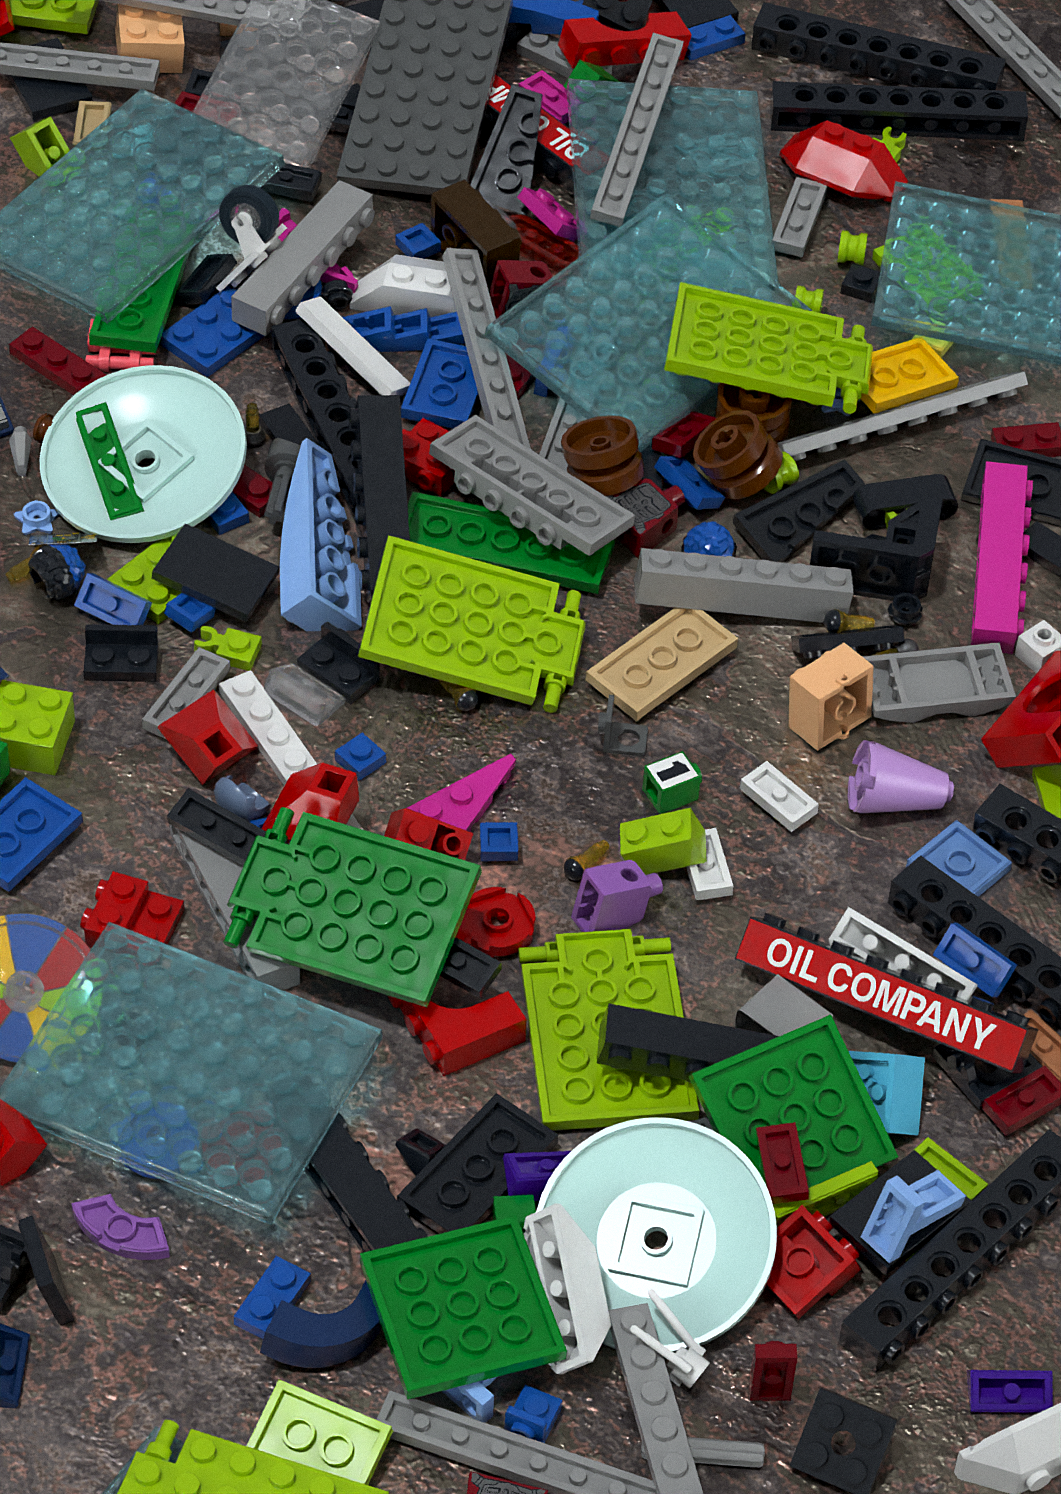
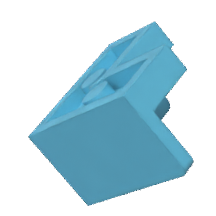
M849 1051L887 1133L917 1136L920 1125L925 1057Z

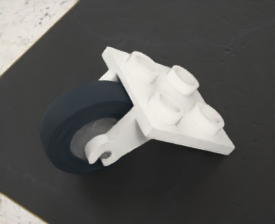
M252 185L236 187L224 197L220 204V223L227 235L240 244L245 260L216 287L219 292L228 284L235 288L246 278L249 273L279 246L282 241L278 237L287 229L283 223L278 227L279 211L272 197L259 187Z

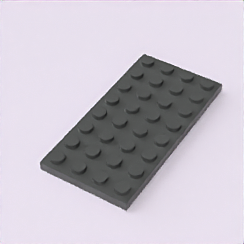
M384 0L336 176L337 182L341 180L357 187L432 195V193L463 179L469 183L513 0Z

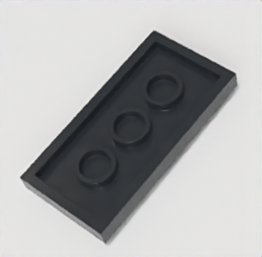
M496 1093L397 1195V1199H402L410 1214L439 1234L481 1224L493 1212V1196L509 1195L503 1161L504 1154L550 1152L558 1144V1134Z

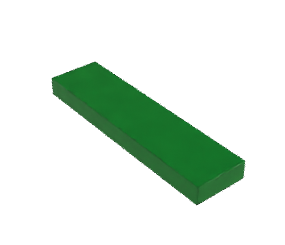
M104 402L75 412L77 416L76 422L110 521L143 512L144 509L140 497L136 494L133 485L134 480L107 403ZM102 411L105 423L94 428L88 434L82 415ZM113 447H115L117 453L116 457H114V455L110 453H107ZM100 458L104 466L112 465L125 476L129 490L122 481L116 480L99 466L98 460Z

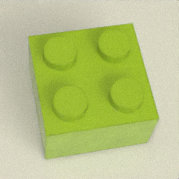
M2 680L0 683V741L8 743L10 768L55 776L75 722L73 692Z

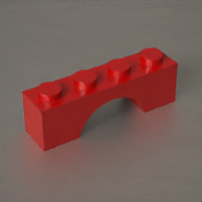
M677 11L649 13L646 25L635 31L612 29L594 18L566 19L558 46L572 68H575L579 60L597 66L643 63L653 33L684 41L679 60H684L692 34Z

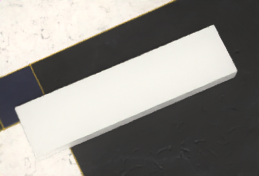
M321 296L300 302L296 309L297 314L380 395L401 396L407 393L410 382Z

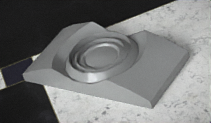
M1000 643L863 656L874 666L872 711L876 718L916 723L935 714L957 713L974 717L1005 707L1016 698Z

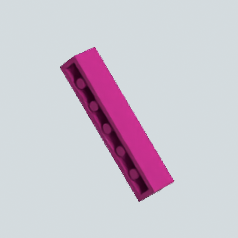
M986 461L981 490L971 645L1000 643L1002 653L1013 654L1015 641L1024 632V619H1018V612H1024L1026 591H1020V584H1026L1028 563H1022V556L1028 555L1030 535H1023L1024 528L1029 529L1031 508L1025 507V501H1031L1033 480H1027L1028 466Z

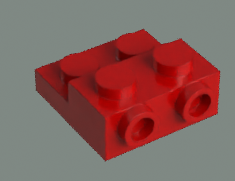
M422 418L411 431L402 430L405 478L424 490H429L442 496L453 485L455 470L431 456L429 451L430 444L449 431Z
M113 871L108 881L100 880L95 893V901L98 902L94 909L86 908L83 913L80 928L84 930L85 945L89 948L157 967L185 910L184 900L149 891L148 881Z
M803 1205L777 1227L775 1260L770 1277L766 1283V1286L798 1319L827 1293L832 1297L861 1270L856 1262L860 1255L844 1237L838 1242L829 1233L833 1227L818 1210L811 1214Z

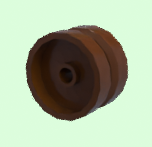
M720 383L717 391L715 418L736 410H748L759 418L767 433L778 443L784 441L788 435L792 398H781L766 392L745 390L739 386Z
M736 410L720 416L701 432L694 444L693 456L703 473L709 476L711 483L724 497L728 499H742L757 493L770 483L782 465L783 453L780 446L767 433L764 425L755 414L748 410Z
M612 415L593 417L580 421L562 435L561 447L564 459L568 463L567 472L604 496L626 491L636 485L644 476L645 468L642 454L638 449L637 430L631 420L622 416Z

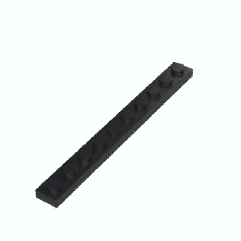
M189 788L166 816L170 825L241 865H244L257 835L264 837L266 833L263 829ZM455 937L440 976L481 999L502 970L500 961Z

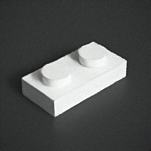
M768 761L764 762L740 781V789L791 832L818 813L819 804Z
M705 829L707 862L686 867L695 899L703 900L733 895V883L717 829Z

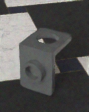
M609 695L607 712H600L598 722V734H604L603 752L644 756L648 727L646 725L612 722L614 695ZM623 733H633L639 738V742L633 746H626L619 742L618 737Z

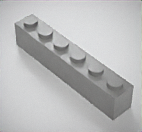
M339 180L231 296L232 321L265 336L271 331V326L281 324L287 312L301 302L307 290L319 282L321 275L329 266L335 265L339 255L347 247L353 245L357 235L364 228H368L371 225L375 216L373 194Z
M641 548L634 577L636 604L823 623L827 612L835 609L839 612L840 624L845 625L853 597L850 569L743 559L732 556L724 557L675 552L663 549Z
M169 824L170 836L225 937L232 922L230 915L233 910L227 906V903L243 865ZM255 916L252 925L246 927L238 948H231L257 999H261L299 985L300 968L248 952L246 945L258 919V916Z

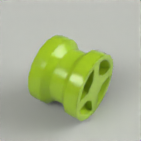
M842 230L837 263L854 261L857 265L863 266L868 234L860 233L857 236L851 235L849 231Z
M798 285L793 307L821 313L824 289L817 288L815 291H810L804 286Z
M782 452V465L778 473L764 487L770 494H775L782 490L783 485H792L799 480L797 464L786 452Z

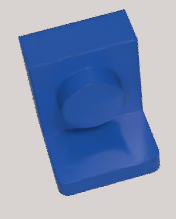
M524 1385L514 1407L509 1406L505 1413L504 1430L545 1443L562 1409L563 1400Z

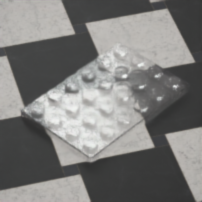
M251 0L186 126L228 132L230 144L227 148L255 159L263 158L310 168L380 29L381 22L327 0Z

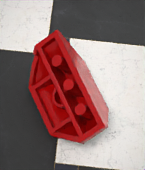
M828 120L795 134L779 153V156L785 159L787 165L794 173L852 197L866 199L883 198L884 201L894 202L908 184L907 178L884 143Z

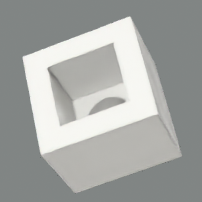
M1043 620L1018 636L1015 656L1037 674L1055 651H1061V634Z

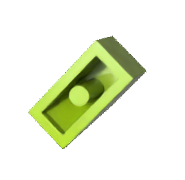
M51 116L32 124L10 137L25 166L55 190L83 174Z

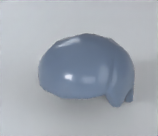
M232 775L219 779L214 788L216 804L248 822L261 819L272 808V805L246 783L236 785L231 780L233 778Z

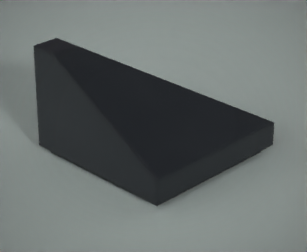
M418 1128L399 1138L395 1144L415 1176L446 1145Z

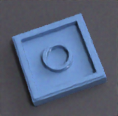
M958 820L954 821L908 858L906 867L909 866L921 855L978 897L1006 875L1012 867V862Z

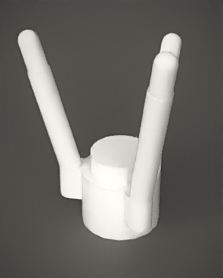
M650 1289L647 1292L648 1296L688 1346L689 1350L681 1345L676 1353H674L636 1325H632L630 1331L669 1360L667 1371L672 1382L677 1386L683 1383L690 1389L710 1364L709 1361L702 1357L707 1350L695 1342L655 1290Z

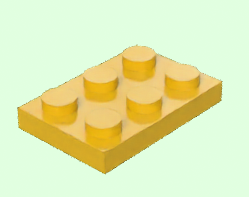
M922 337L873 352L868 394L861 393L860 399L876 414L957 388L959 377Z

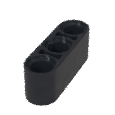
M942 474L870 483L859 487L853 494V501L864 528L869 530L885 529L886 513L894 511L900 514L927 496L943 498L939 521L950 518L959 508L949 479Z

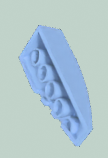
M308 438L301 443L285 508L280 551L281 616L305 631H321V626L325 622H329L336 628H341L345 631H357L362 627L361 591L359 586L360 572L358 564L351 563L349 551L354 547L351 536L345 535L342 522L347 520L344 507L341 506L336 498V494L340 492L332 454Z

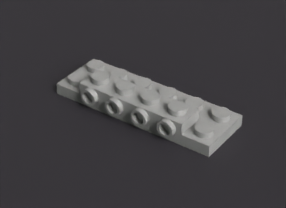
M474 415L430 444L429 454L455 470L454 482L463 494H474L482 499L483 504L488 510H499L509 517L515 527H526L534 532L539 542L543 545L552 544L562 549L570 543L590 556L634 525L635 514L477 415Z

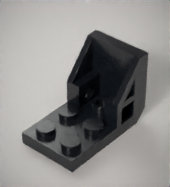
M927 496L890 519L885 541L815 530L810 565L850 569L853 595L893 601L894 597L900 593H911L919 599L926 597L943 498Z

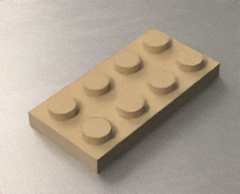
M674 608L587 670L586 681L605 697L609 698V695H614V704L635 721H638L735 650L738 646V637L703 610Z

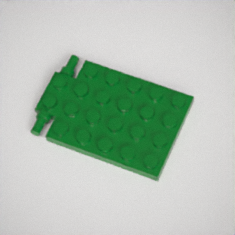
M281 807L272 829H267L264 837L258 835L255 837L228 900L227 906L233 909L230 915L232 922L223 943L228 947L238 948L246 927H250L255 916H258L246 945L248 952L427 1007L482 873L481 866L306 812L302 813L288 845L286 844L288 840L286 833L295 813L288 808Z

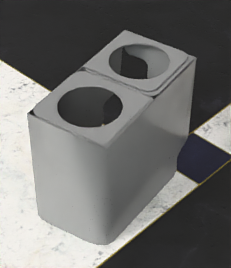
M777 974L737 1011L735 1028L781 1036L830 1014L833 1018V1014Z

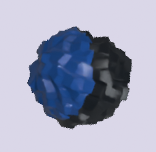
M713 521L703 522L692 528L684 537L681 546V552L724 557H736L737 545L733 541L730 532L722 525Z
M68 544L42 546L32 554V558L28 561L30 568L28 573L33 579L34 584L43 581L47 587L48 595L45 596L46 599L54 598L55 600H60L72 596L79 589L80 582L85 575L84 569L86 565L78 555V550L71 548Z

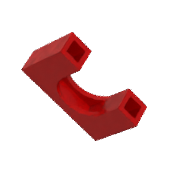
M1061 651L1054 652L981 738L997 768L1061 763V711H1059L1061 710Z
M461 922L456 938L471 945L472 935L464 923ZM509 991L476 1005L460 1009L442 1007L432 1001H429L428 1006L424 1007L388 996L393 1007H399L405 1015V1023L412 1036L417 1035L421 1040L427 1061L431 1065L436 1064L443 1076L523 1043L526 1039L527 1019Z

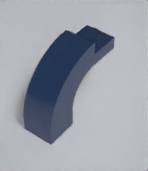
M366 1280L353 1303L336 1313H312L281 1300L265 1331L260 1353L282 1363L305 1368L337 1365L362 1353L372 1344L382 1329Z

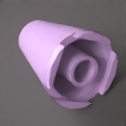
M863 740L858 746L852 764H856L858 767L855 776H849L848 806L850 810H854L853 812L862 814L942 809L945 803L951 801L954 784L953 781H949V775L946 772L874 741Z

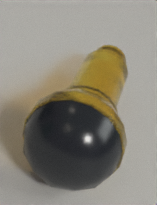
M839 609L830 610L824 617V626L827 631L832 633H840L847 629L869 628L875 625L873 618L862 615H848Z
M439 680V683L452 695L455 706L459 710L470 711L477 706L478 695L474 689Z
M601 840L593 844L584 853L567 858L563 867L564 874L573 881L582 880L584 869L590 868L591 865L606 854V851L610 848L609 843L606 840Z

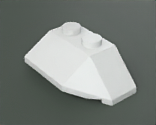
M397 254L358 280L359 286L355 293H353L350 302V309L366 312L391 306L394 315L427 308L430 317L457 312L444 262Z
M850 907L847 908L829 938L830 945H832L833 940L854 947L853 954L866 959L867 955L871 954L889 961L887 968L901 973L902 968H906L924 976L922 982L935 987L937 982L952 986L959 990L957 996L967 1001L978 986L973 981ZM901 1028L904 1031L911 1033V1031Z
M555 1203L527 1216L523 1228L526 1230L524 1233L525 1240L567 1349L565 1360L549 1363L548 1365L552 1367L551 1369L556 1374H564L593 1362L611 1327V1321L596 1248L561 1204Z
M1061 1403L983 1439L974 1446H969L959 1451L954 1470L957 1478L1009 1494H1020L1028 1489L1030 1491H1037L1046 1486L1052 1478L1061 1474Z

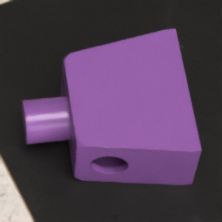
M632 860L584 869L571 918L581 932L625 929L643 919L649 898L662 893V881L656 873L645 875L637 863Z

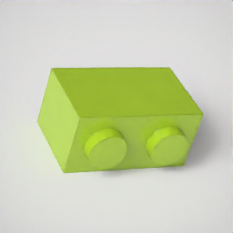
M691 808L620 823V853L625 861H635L645 875L707 862L706 831Z

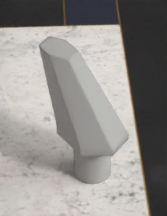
M23 426L16 427L9 439L18 476L26 475L32 442L27 429Z

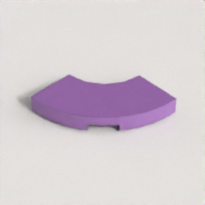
M111 1194L71 1203L74 1218L81 1230L91 1241L106 1251L137 1260H156L170 1257L169 1247L159 1217L142 1218L131 1215L117 1206Z

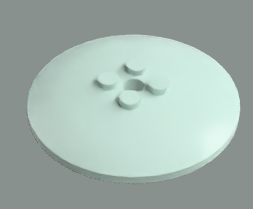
M147 365L132 367L95 380L77 392L63 405L55 415L52 425L48 427L44 436L40 452V473L44 489L51 504L76 529L86 534L97 535V538L111 542L142 543L156 541L178 534L184 524L192 527L197 525L219 508L231 494L240 478L246 460L247 439L240 413L232 399L210 379L196 372L174 366ZM104 402L107 403L134 480L133 485L136 494L140 497L144 509L143 512L111 521L76 422L77 411ZM102 411L82 415L88 434L94 428L105 423ZM115 447L107 452L114 455V457L117 456ZM100 458L98 460L99 466L116 480L122 481L129 490L125 476L112 465L104 466ZM145 458L155 459L153 464L148 467L138 466L139 462Z
M642 1118L605 1128L583 1141L563 1159L548 1180L541 1195L537 1212L555 1203L561 1204L595 1246L608 1310L648 1303L659 1342L674 1353H676L681 1345L687 1350L689 1348L647 1294L648 1290H655L695 1342L701 1346L718 1338L734 1327L756 1303L770 1277L777 1246V1226L773 1203L766 1184L753 1163L737 1146L713 1130L696 1123L672 1118ZM654 1231L663 1232L668 1237L667 1244L658 1250L650 1249L645 1244L646 1237ZM609 1329L602 1344L615 1349Z

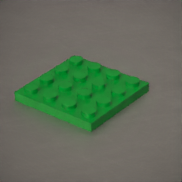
M831 1014L694 1072L689 1076L713 1131L737 1146L753 1163L763 1180L764 1176L756 1138V1127L796 1122L808 1188L870 1161L878 1168L898 1158L897 1152Z
M516 1215L360 1253V1264L407 1400L566 1359V1346Z

